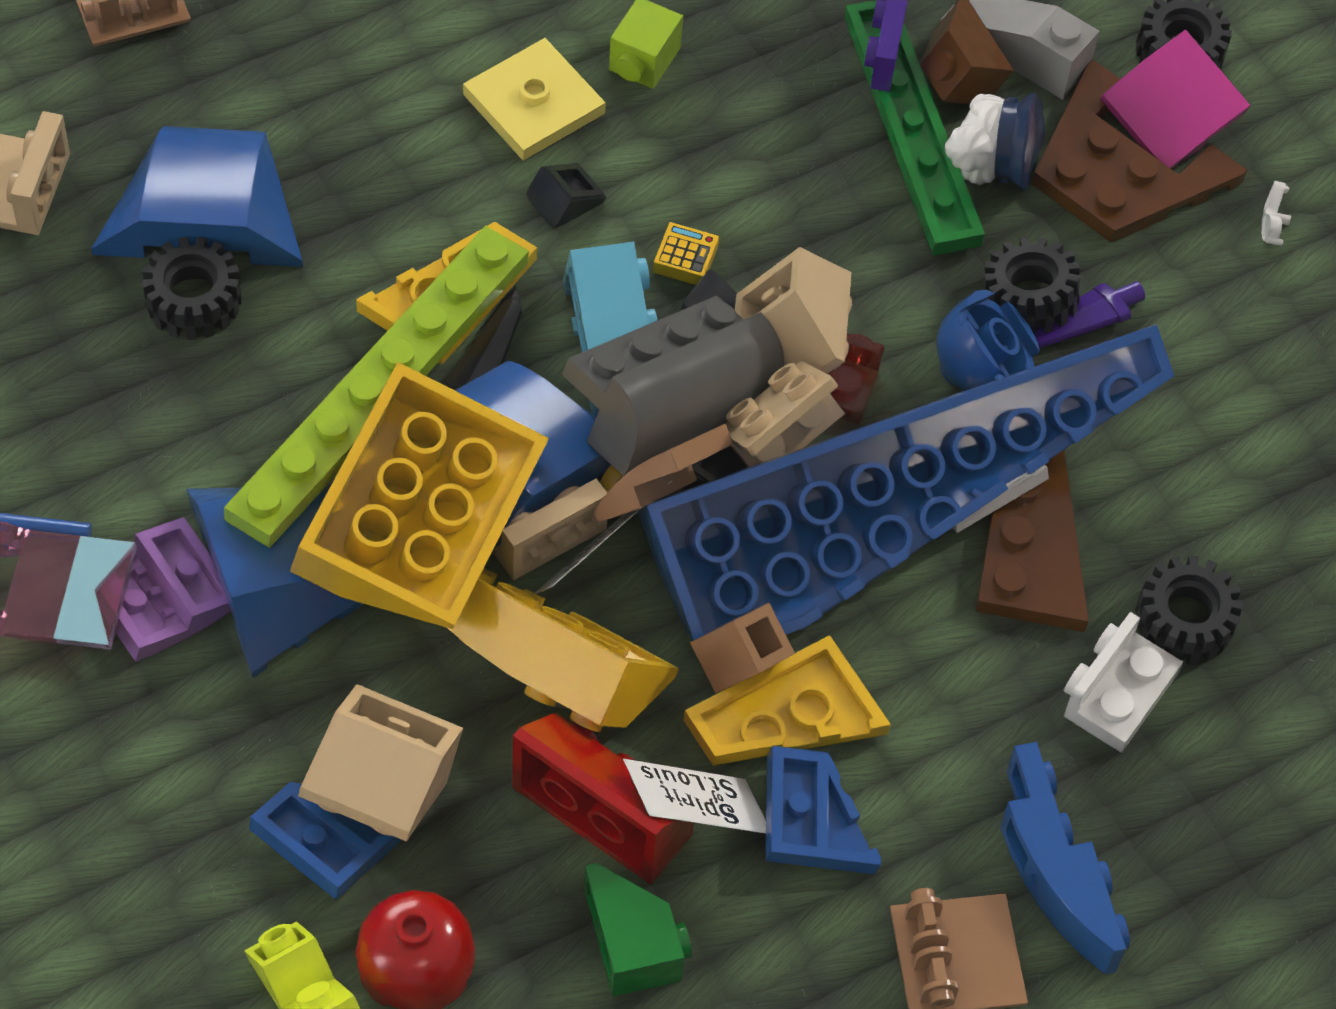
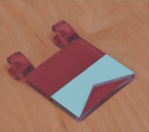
M0 521V557L19 555L4 611L0 610V636L111 650L137 550L135 542L26 530Z

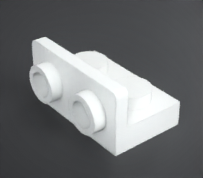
M1132 612L1127 615L1119 627L1112 623L1108 625L1095 645L1093 652L1098 654L1097 658L1090 667L1081 663L1070 677L1064 689V692L1070 695L1064 717L1121 753L1178 675L1183 661L1135 632L1140 617Z

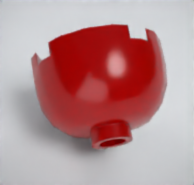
M410 890L392 894L371 909L361 924L355 957L361 984L377 1003L385 1007L387 1003L394 1008L443 1009L459 998L466 988L467 980L474 968L476 947L469 922L455 903L435 892Z

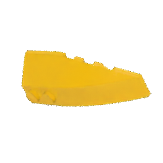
M483 568L454 628H448L471 649L508 675L526 684L524 693L527 696L553 707L556 706L557 702L572 710L569 718L573 722L596 732H601L603 726L626 728L675 679L679 670L678 667L575 612H570L568 615L554 608L543 606L546 598L528 589L522 590L503 582H498L497 586L493 585L497 574Z

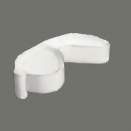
M1274 182L1267 197L1262 216L1263 241L1282 246L1284 243L1283 239L1279 238L1282 224L1289 225L1291 215L1277 213L1283 194L1289 191V187L1284 182Z

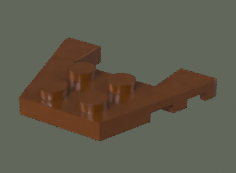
M1091 60L1034 172L1032 185L1109 242H1114L1166 219L1167 213L1186 204L1191 207L1207 201L1209 194L1225 187L1230 191L1243 183L1247 169L1212 144L1178 174L1101 119L1110 110L1100 98L1120 78L1095 60Z

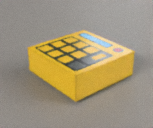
M669 222L654 260L653 273L697 285L711 267L718 249L719 236Z

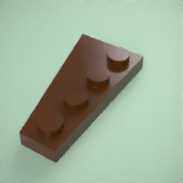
M1063 450L1045 464L1048 468V480L991 513L976 612L1081 632L1086 631L1089 622L1065 451Z

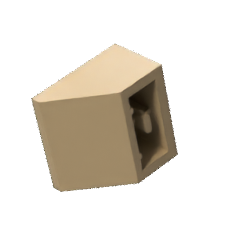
M799 247L736 294L735 312L743 319L760 312L767 318L780 340L784 355V366L790 363H795L796 365L803 361L828 374L845 362L849 345L846 339L848 314L852 306V299L850 297L852 272Z
M357 684L335 711L300 787L298 796L318 804L328 812L339 813L366 824L380 834L394 836L407 842L447 784L463 728Z

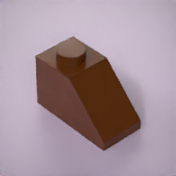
M958 0L932 32L920 64L943 102L970 104L979 94L994 95L1014 71L969 0Z

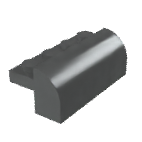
M714 296L568 358L562 375L599 409L587 443L624 476L648 459L725 424L728 421L726 419L727 413L736 404L746 398L754 400L770 387L768 384L770 377L784 366V355L777 333L761 312L743 319L730 305L723 302L718 296Z

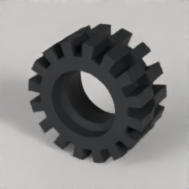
M1154 0L1153 7L1149 5L1145 10L1136 40V56H1141L1139 64L1170 41L1166 35L1180 34L1186 30L1200 43L1199 46L1217 67L1221 69L1231 40L1232 30H1229L1231 23L1228 17L1221 18L1223 10L1218 5L1211 10L1208 8L1210 0H1201L1200 3L1193 0H1167L1166 2L1164 0Z
M188 237L178 238L180 247L175 249L170 241L161 245L163 256L154 251L149 256L150 266L144 264L142 271V285L147 313L150 319L154 318L155 326L162 331L168 325L169 335L178 338L181 330H186L187 340H196V331L203 330L206 338L214 336V325L216 324L222 330L230 326L229 316L236 319L239 313L238 304L242 303L238 265H235L234 256L230 251L224 254L223 245L216 241L209 249L207 239L197 237L196 245H189ZM187 279H203L213 285L209 292L194 298H184L172 293V288L176 284Z
M1029 237L1019 238L1020 246L1015 247L1011 241L1004 243L1003 253L995 249L991 253V262L986 261L984 267V290L995 293L988 299L994 301L998 306L1008 301L1029 324L1034 335L1035 327L1042 326L1044 333L1052 332L1054 321L1063 327L1068 323V315L1074 317L1076 314L1077 304H1079L1080 267L1079 263L1075 262V255L1071 250L1063 253V244L1057 241L1051 247H1047V238L1038 237L1037 244H1029ZM1026 281H1039L1049 285L1046 288L1032 291L1015 287V285Z
M1189 555L1186 565H1182L1180 556L1170 558L1167 567L1163 562L1155 566L1153 574L1149 573L1144 582L1135 609L1137 611L1136 616L1140 617L1137 627L1143 626L1140 635L1149 641L1154 638L1155 645L1163 650L1166 648L1172 651L1171 655L1179 660L1182 654L1187 655L1188 665L1198 664L1201 654H1203L1208 662L1216 657L1218 650L1223 652L1233 637L1243 610V601H1238L1241 594L1238 584L1228 587L1232 575L1225 569L1218 576L1214 573L1217 563L1208 559L1206 567L1203 568L1198 566L1199 556ZM1179 596L1193 598L1206 607L1209 612V619L1203 623L1182 621L1171 613L1168 608V601L1173 597Z

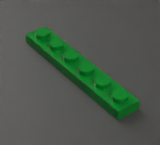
M877 0L846 5L844 17L869 86H871L873 68L865 67L864 61L869 36H880L881 29L872 28ZM903 25L891 90L887 92L871 89L932 255L981 247L985 236L984 230L960 168L954 167L951 159L945 153V144L948 137L906 27Z

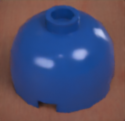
M988 290L974 291L960 301L942 320L937 332L936 347L940 371L950 385L957 387L962 392L1034 367L1032 357L1040 353L1038 342L1029 324L1018 310L1008 301L998 306L994 301L988 299L995 294Z

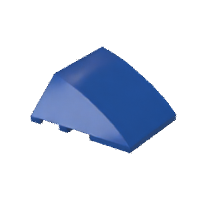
M162 126L91 248L92 255L145 258L147 246L162 247L161 245L170 241L173 247L178 248L180 247L178 238L188 237L189 245H196L197 237L207 239L209 249L216 241L223 245V250L249 252L250 264L303 267L302 257L266 132Z
M507 361L455 390L549 438L504 528L516 516L524 512L534 513L552 503L567 488L573 486L581 487L600 475L603 476L611 466L605 458L587 443L597 416L569 398L549 381L521 364ZM501 535L494 548L501 545Z
M328 484L271 548H268L224 520V507L241 488L186 489L203 539H206L232 612L236 633L252 678L267 669V662L291 646L297 649L308 642V635L335 617L342 619L363 605V603L342 598L290 572L298 546L332 484Z

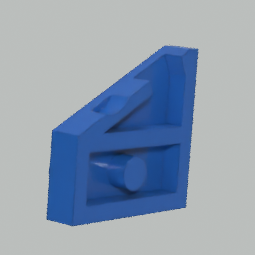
M772 746L767 755L766 861L875 874L881 866V856L877 848H869L857 824L860 814L851 796L843 791L840 785L841 776L829 753Z
M291 781L250 816L249 830L337 900L402 840L394 836L380 834L366 824L339 813L328 812L318 804L299 797L298 794L302 784Z

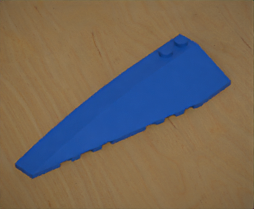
M1157 324L663 497L642 507L638 511V515L654 561L691 642L767 603H770L786 635L803 629L821 618L825 612L865 588L866 584L887 570L894 568L929 541L938 538L1007 491V483L1025 473L1032 474L1070 445L1079 442L1092 433L1099 425L1114 415L1120 414L1174 377V373Z

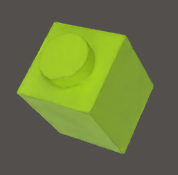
M635 0L610 38L609 70L619 74L628 81L638 82L654 89L681 48L683 15L648 0Z

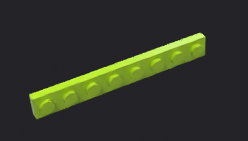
M485 225L224 507V520L268 548H271L338 474L397 362L427 376L528 264L529 251Z

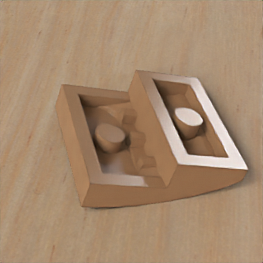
M726 424L664 451L625 474L612 486L593 512L597 523L640 509L697 481L692 464L733 445Z

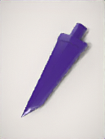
M1135 281L1116 290L1106 283L1093 287L1091 291L1080 296L1076 314L1074 317L1068 315V323L1063 327L1059 326L1055 321L1053 322V331L1049 333H1044L1042 326L1035 327L1034 336L1038 342L1039 349L1131 319V311L1128 307L1145 300V292L1142 285Z

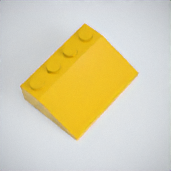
M397 362L300 542L290 572L342 598L453 629L549 438Z

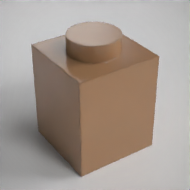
M770 603L752 610L690 642L715 693L759 674L795 654Z

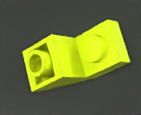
M297 921L292 924H281L270 928L259 937L257 944L244 950L249 962L279 1009H360L355 996L334 978L316 937Z

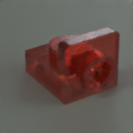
M847 333L846 340L849 348L845 362L839 368L828 373L838 384V387L830 394L845 413L840 419L860 425L880 374L885 347L882 344L873 342L864 335Z

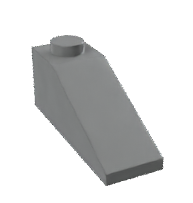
M969 0L1015 72L1062 100L1080 81L1088 63L1093 59L1099 30L1055 5L1027 0ZM947 13L940 19V22L947 15Z

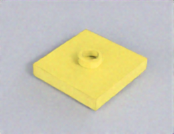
M546 38L463 83V95L523 161L605 114L606 102Z

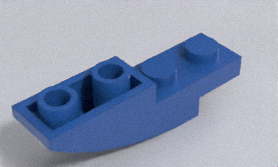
M1037 742L1014 746L1006 771L1015 800L1008 801L1000 825L1009 853L1024 884L1057 931L1102 973H1114L1118 969L1125 950L1129 948L1130 937L1125 918L1122 914L1115 915L1109 897L1113 890L1109 867L1105 861H1098L1092 841L1073 845V830L1070 819L1065 812L1059 813L1054 795L1057 793L1054 768L1050 761L1043 762Z

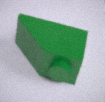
M598 863L585 865L583 890L612 997L682 981L684 959L692 957V950L686 925L684 922L675 924L670 904Z

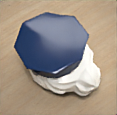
M1036 92L1027 95L1021 101H1018L1017 97H1007V99L991 94H979L971 101L969 106L971 109L961 126L955 128L947 140L945 153L951 159L953 166L961 169L963 178L971 183L982 185L986 182L990 183L995 178H999V182L1009 183L1012 180L1019 188L1026 192L1045 137L1042 102L1037 98Z

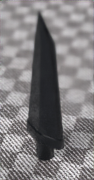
M516 285L443 385L457 390L504 363L522 314Z

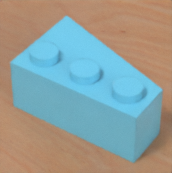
M634 241L570 250L562 284L565 295H572L575 317H571V324L574 336L579 335L581 352L657 321L655 309L646 310L643 290H649L650 288L649 270L646 259L637 258ZM589 400L591 413L597 416L599 409Z

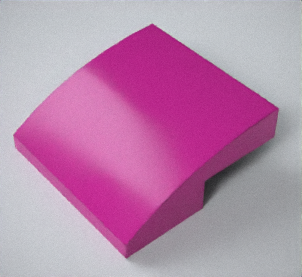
M1186 30L1142 61L1100 98L1140 147L1172 170L1200 151L1210 138L1242 117L1251 106Z

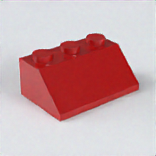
M556 712L521 726L513 735L512 788L652 885L693 835L694 823L649 816L623 759H634L624 753H618L617 755L599 743L596 735L590 729L580 726L573 721L570 723Z

